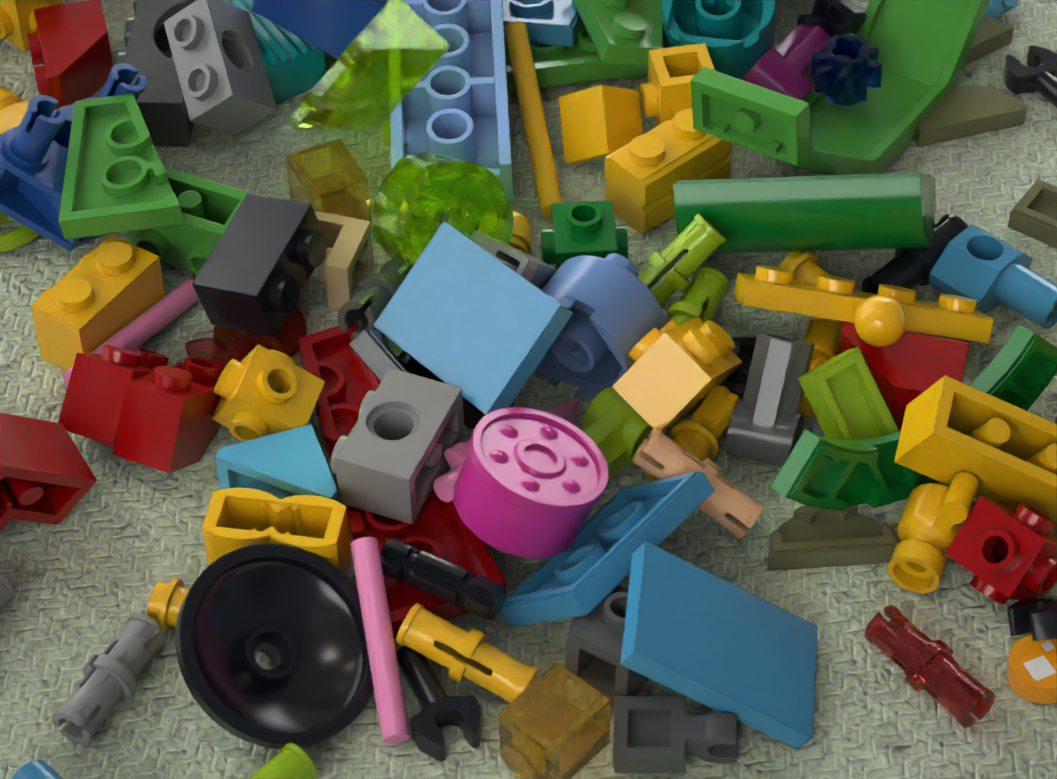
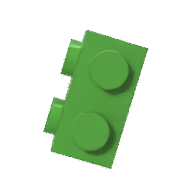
M164 167L186 224L128 231L129 241L159 256L160 262L193 271L198 275L247 193L250 192Z

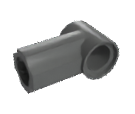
M763 332L757 334L744 397L739 398L730 420L726 439L727 454L779 467L784 465L803 431L804 413L800 412L804 391L798 377L809 371L814 344L782 335Z

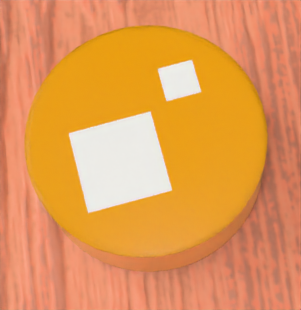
M1031 634L1019 639L1012 646L1007 663L1006 678L1012 690L1023 699L1037 704L1057 703V638L1033 641Z

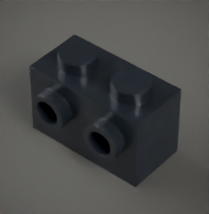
M247 193L192 283L211 325L276 336L288 314L296 308L300 293L314 269L323 262L328 247L326 236L321 229L312 205Z

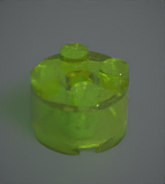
M427 152L402 157L384 178L374 201L372 232L376 242L381 245L391 259L396 260L403 267L411 270L442 223L439 220L443 211L447 212L444 221L470 238L475 229L508 245L513 232L514 217L512 207L507 204L505 194L501 188L503 185L491 171L478 164L451 155Z

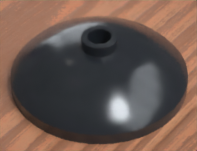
M284 544L249 545L235 549L215 560L199 575L186 593L180 606L175 630V647L180 671L186 686L201 709L214 722L232 735L258 746L281 749L288 743L296 744L300 748L309 747L324 742L345 729L367 705L373 694L374 687L358 589L344 573L327 560L304 549ZM255 652L267 655L271 660L272 669L268 670L260 667L255 660Z

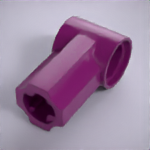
M799 24L777 48L772 46L741 80L802 100L814 87L811 81L817 78L834 57L830 48L832 38L818 25L806 27Z

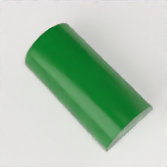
M916 172L677 180V183L673 184L674 211L678 235L695 219L694 216L700 213L726 238V241L720 244L712 253L930 248L933 241L936 189L935 178H932V175Z

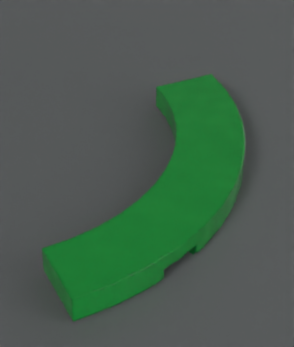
M1018 324L1003 348L969 386L1028 411L1057 373V347ZM805 429L770 488L785 498L806 506L826 510H842L846 506L868 504L872 508L881 507L907 499L912 489L919 485L938 484L940 482L894 462L901 430L877 438L838 440L820 436Z

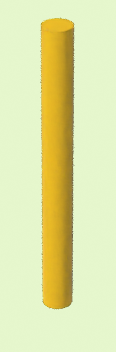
M513 21L504 27L541 215L545 218H552V203L563 202L527 27L524 22Z

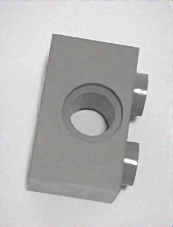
M196 0L163 22L190 122L236 136L277 110L248 11L220 0Z
M389 368L376 391L369 390L364 396L359 409L358 420L348 436L342 435L334 446L330 469L337 477L339 502L412 525L431 493L434 481L440 477L447 465L444 451L460 442L464 435L462 388Z

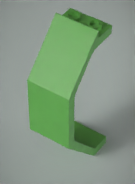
M870 0L866 9L867 19L857 32L848 52L802 100L703 67L691 79L693 129L792 165L830 175L881 174L917 135L918 125L956 86L990 0Z

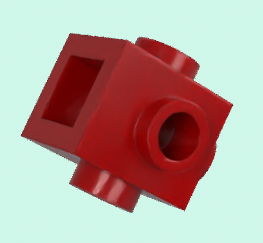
M980 496L945 552L951 559L975 574L970 584L976 590L1003 605L1006 604L1008 599L1022 601L1028 598L1044 596L1057 583V537L1050 533L1056 523L1045 514L1023 502H1020L1017 508L1014 509L1006 502Z

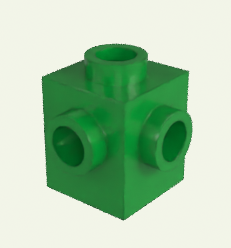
M612 200L552 203V228L540 229L541 257L543 262L548 265H554V268L558 269L566 260L582 255L605 259L608 254L616 253L628 259L626 225H615Z

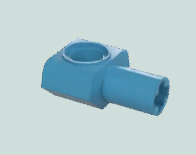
M971 224L952 239L929 273V285L942 294L957 295L977 300L976 310H980L984 314L1001 302L1044 329H1050L1057 323V285L1029 269L1032 257L980 227Z

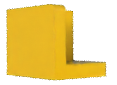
M598 85L558 97L564 161L567 164L576 165L606 157L630 143L633 138L643 135L640 94L637 90Z

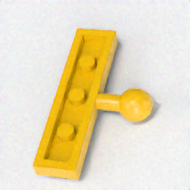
M757 265L755 275L741 272L737 274L733 297L743 306L854 323L858 336L871 346H889L899 340L904 331L985 344L990 342L994 319L980 310H976L977 300L940 294L938 304L915 300V290L886 284H879L877 294L855 291V281L831 275H818L817 284L793 281L794 271L767 265Z

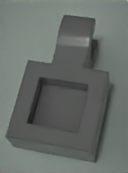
M615 696L614 773L686 774L687 754L695 755L704 761L717 764L737 762L736 714L718 712L706 715H687L686 696Z

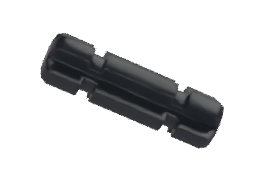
M395 538L387 540L382 547L380 559L383 574L403 583L407 581L408 585L458 607L464 605V609L488 620L495 619L500 613L507 595V589L504 585L482 575L475 577V573L423 550L419 552V549Z

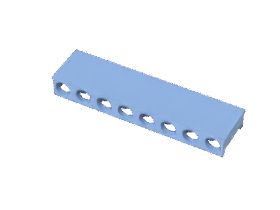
M387 0L391 173L396 213L514 206L502 0Z

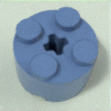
M616 253L608 254L605 259L582 255L572 257L561 264L541 290L573 312V315L535 370L555 386L563 379L579 387L580 389L575 396L581 395V399L592 401L602 390L612 387L635 363L628 355L632 348L652 329L657 327L660 330L670 322L668 314L659 306V303L648 287L638 278L637 269L629 259Z

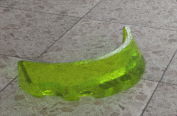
M390 0L349 44L330 70L301 101L299 108L290 116L287 124L296 132L378 131L390 119V115L445 54L449 49V43L404 0Z

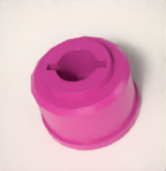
M524 407L502 408L488 413L477 423L470 438L469 452L454 485L453 503L462 522L481 541L493 548L522 558H551L569 550L580 535L592 507L600 500L609 478L608 465L604 455L594 441L572 423L537 409Z

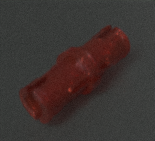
M894 605L884 608V614L890 618L889 622L879 612L872 618L865 630V639L875 645L905 672L904 675L906 677L904 680L911 688L917 692L924 689L965 728L975 724V719L970 715V712L974 713L979 720L987 714L994 703V692L983 686L953 659L952 654H954V651L944 641L940 639L932 641Z

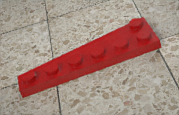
M356 324L346 333H343L339 326H335L297 339L302 368L325 381L314 410L329 463L337 440L342 435L348 436L356 424L364 396L369 390L376 391L381 383L380 379L349 345L354 340L350 338L351 335L359 327ZM332 473V474H333V477H334V481H335L336 487H337V477H336V474ZM434 487L412 525L345 505L347 507L351 541L363 537H374L378 541L379 553H381L385 542L395 538L419 549V552L422 550L470 570L475 573V577L482 575L504 585L506 588V581L483 541L462 522L453 500L444 502L439 499L434 491ZM383 574L394 639H396L405 617L417 603L446 621L470 613V611L464 609V605L458 607L408 585L407 581L403 583Z

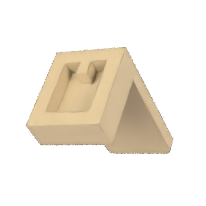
M314 211L328 243L324 260L319 265L318 277L320 283L326 284L328 309L339 311L346 302L353 298L354 290L366 276L370 275L374 266L371 221Z

